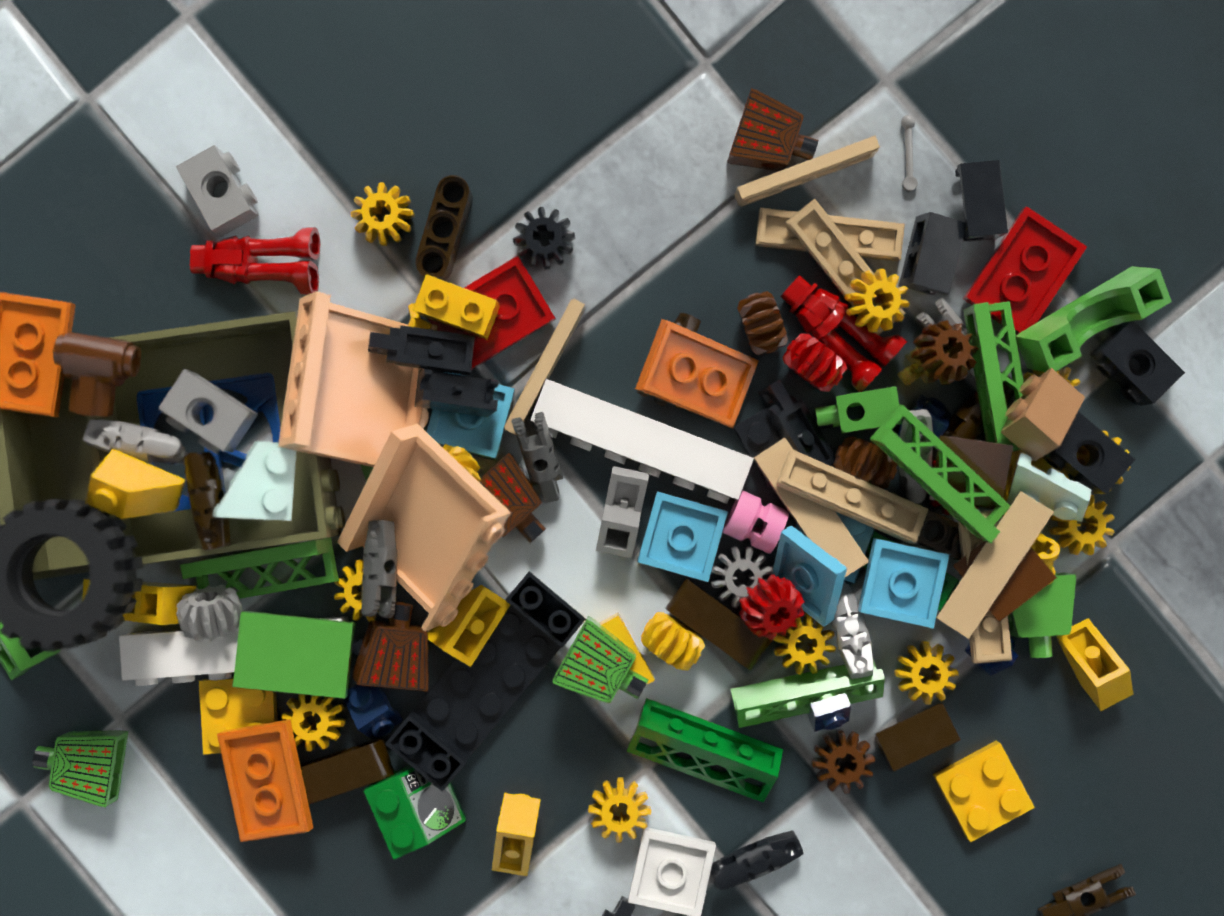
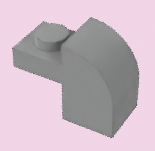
M613 466L596 551L632 558L649 473Z

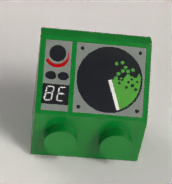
M408 765L394 771L393 775L371 783L365 788V796L393 860L430 844L467 820L451 782L441 792L412 766Z

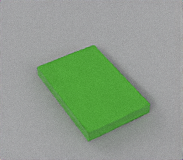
M242 611L240 615L233 687L345 699L348 694L355 622Z

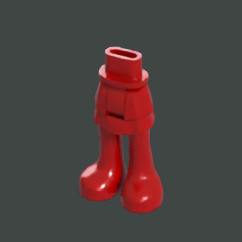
M306 227L300 229L293 236L284 238L255 239L245 236L239 239L235 235L218 241L207 240L205 245L191 246L190 271L192 274H205L206 278L213 279L216 277L232 284H236L238 281L245 284L253 281L292 283L300 294L307 296L319 290V272L314 262L258 263L257 256H292L316 260L320 255V234L316 227Z
M799 275L780 297L792 307L789 312L796 314L806 333H811L813 337L825 344L845 361L847 368L852 374L851 384L858 392H862L881 372L882 368L879 365L882 367L886 366L907 341L898 334L885 338L881 337L875 332H869L866 325L857 327L855 325L857 317L846 313V310L849 308L848 304L840 302L837 295L823 289L817 290L818 285L816 283L811 286ZM838 326L844 329L878 364L862 356L835 329Z

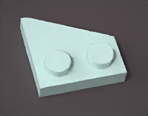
M255 441L245 457L246 460L243 466L237 470L232 478L231 486L222 501L213 510V516L291 521L296 451L278 447L279 443Z
M1020 453L1007 503L1012 505L1020 491L1054 511L1052 515L1057 518L1082 522L1090 501L1091 489L1077 481L1067 479L1064 474L1053 468L1049 469L1047 474L1031 466L1032 457Z

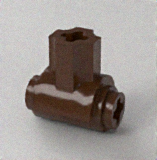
M74 332L59 335L53 348V360L56 365L61 366L65 377L72 379L69 411L87 416H113L116 386L120 387L124 384L125 380L129 377L137 376L142 356L140 347L134 346L130 341Z

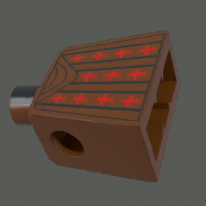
M751 88L727 163L781 171L787 168L791 155L806 160L813 159L819 140L799 134L804 118L801 113Z
M508 453L481 477L479 483L511 512L503 525L505 530L502 537H506L516 528L531 543L546 530L541 522L532 514L543 501L516 458L511 453Z
M395 602V614L388 619V622L370 621L353 670L352 677L357 685L428 691L427 631L425 632L421 628L422 626L410 624L413 610L412 604Z

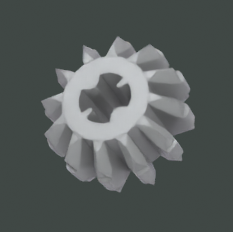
M736 546L731 547L733 557L731 561L721 553L718 558L726 566L724 569L713 566L711 571L714 574L722 575V579L711 582L712 587L720 588L726 586L720 592L718 598L724 601L733 593L731 606L734 608L739 606L741 597L748 596L746 587L754 588L757 585L758 577L762 579L763 575L773 572L771 566L759 568L766 559L764 554L760 553L751 561L753 548L749 546L745 548L743 558L740 557V552ZM740 569L744 572L749 569L751 574L747 575L750 578L747 585L738 583L735 586L733 580L737 579L733 575L735 570Z
M208 585L206 588H196L194 593L182 596V600L177 604L178 611L176 614L185 637L194 638L195 641L203 639L212 641L216 637L225 638L227 632L238 630L243 608L235 589L226 588L224 585L210 587Z

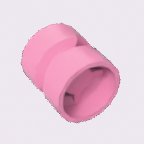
M742 490L739 499L735 500L722 533L740 541L748 538L750 539L751 546L771 554L780 539L781 531L785 528L789 511L772 503L763 506L761 498ZM757 518L763 520L761 528L754 527Z

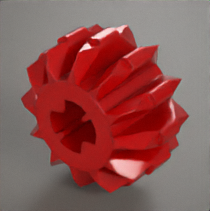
M800 334L786 348L787 351L782 357L784 364L822 392H830L835 385L837 386L843 378L842 375L847 370L846 363L841 357L809 334Z
M771 574L767 581L758 577L757 585L754 588L746 587L748 596L739 600L742 608L739 613L743 622L753 634L759 638L762 636L767 637L771 641L777 633L786 637V630L789 627H797L795 619L805 615L802 609L805 601L802 594L796 589V586L789 579L787 580L785 577L780 579L774 574Z

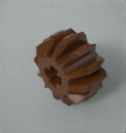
M756 292L739 301L737 309L752 352L756 355L769 354L787 344V332L776 300L770 292Z
M945 320L940 321L936 325L930 324L923 329L922 334L916 337L913 342L918 350L913 352L911 358L921 362L916 372H924L926 370L928 372V382H935L939 379L941 385H949L954 381H961L967 377L968 371L977 364L972 355L976 354L979 348L969 344L973 334H962V323L951 326L949 321Z
M854 436L844 439L835 454L836 459L833 464L836 469L882 489L888 488L898 471V465L877 445Z
M837 729L835 741L828 734H824L822 738L827 746L824 748L820 745H815L813 748L815 753L822 757L811 760L813 768L821 769L816 775L818 781L824 782L828 780L827 788L832 792L840 784L845 794L850 793L851 782H854L859 789L863 788L864 784L860 780V776L864 775L871 778L873 772L868 767H865V765L875 762V757L872 754L866 753L871 747L866 740L858 743L859 734L855 731H852L846 739L844 731ZM847 756L851 760L849 765L842 764L839 766L835 762L838 757L845 758Z

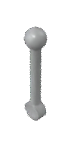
M905 115L901 120V124L905 128L906 178L902 182V187L910 192L916 189L918 185L917 179L913 177L912 128L916 121L912 115Z

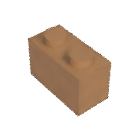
M1052 368L1039 377L1035 374L1030 376L1019 389L1022 395L1007 410L1005 415L1008 417V420L1001 430L1003 435L1025 454L1032 457L1033 461H1037L1060 446L1085 399L1078 390Z

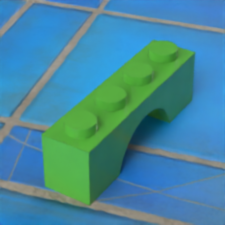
M1132 266L1017 334V345L1026 367L1041 372H1046L1050 368L1058 371L1082 356L1080 347L1093 335L1117 324L1142 320L1171 303L1172 301L1160 269Z

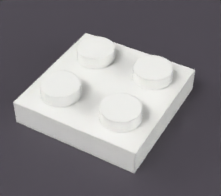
M648 827L643 829L628 903L687 916H701L716 848L715 842Z

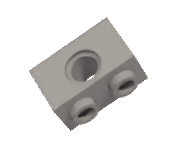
M213 145L175 166L211 231L220 237L259 216L253 206L258 203V200L247 183L241 185L236 176V173L240 172V168L230 152L224 154ZM221 182H227L228 190L226 194L215 198V187Z
M185 369L158 408L169 415L166 422L184 433L188 429L201 436L198 443L216 454L220 450L234 452L258 416L256 412L197 373ZM210 404L214 410V417L209 424L204 425L200 420V411L205 405Z

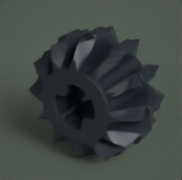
M539 207V218L534 219L529 211L524 214L526 221L529 223L528 226L523 223H516L515 229L523 235L514 237L513 243L516 246H524L517 253L520 259L531 255L529 260L531 268H535L539 259H542L544 270H550L549 259L554 258L556 263L561 266L564 264V260L559 252L570 255L573 253V248L564 242L575 240V233L565 231L571 225L568 218L562 219L557 223L559 210L554 209L549 218H547L544 207ZM542 231H547L549 237H554L553 241L548 240L549 245L545 247L541 246L539 240H535V237L540 238L539 233Z

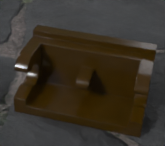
M942 702L875 733V741L890 772H894L961 740Z

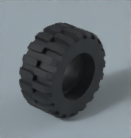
M66 499L35 501L25 504L23 510H13L4 516L3 521L5 525H0V622L4 626L0 632L9 639L21 637L20 645L30 649L41 647L43 651H58L65 648L68 650L97 641L107 636L108 631L117 629L125 621L122 615L132 612L137 601L131 598L133 592L141 591L143 579L136 578V569L143 568L142 557L135 558L132 550L138 546L134 535L125 536L122 531L126 529L127 525L120 518H110L109 513L85 504L86 501ZM55 537H65L74 542L83 551L90 568V584L84 599L76 608L67 611L58 610L44 601L39 595L33 580V564L37 553L49 539Z

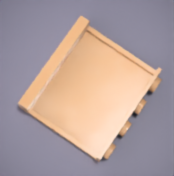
M316 291L300 298L278 447L374 467L391 431L418 424L424 430L429 418L427 408L414 407L418 370L420 368L395 365V363L386 362L387 355L368 352L370 332L390 335V328H400V325L408 326V324L330 303L331 295ZM432 324L430 330H437V326Z
M418 424L391 431L337 543L346 552L361 546L365 547L370 521H393L397 549L396 581L429 613L421 627L426 632L439 625L442 627L448 625L457 616V606L461 599L471 591L473 587L472 580L475 574L487 563L489 559L487 553L492 544L503 535L505 530L503 525L511 512Z

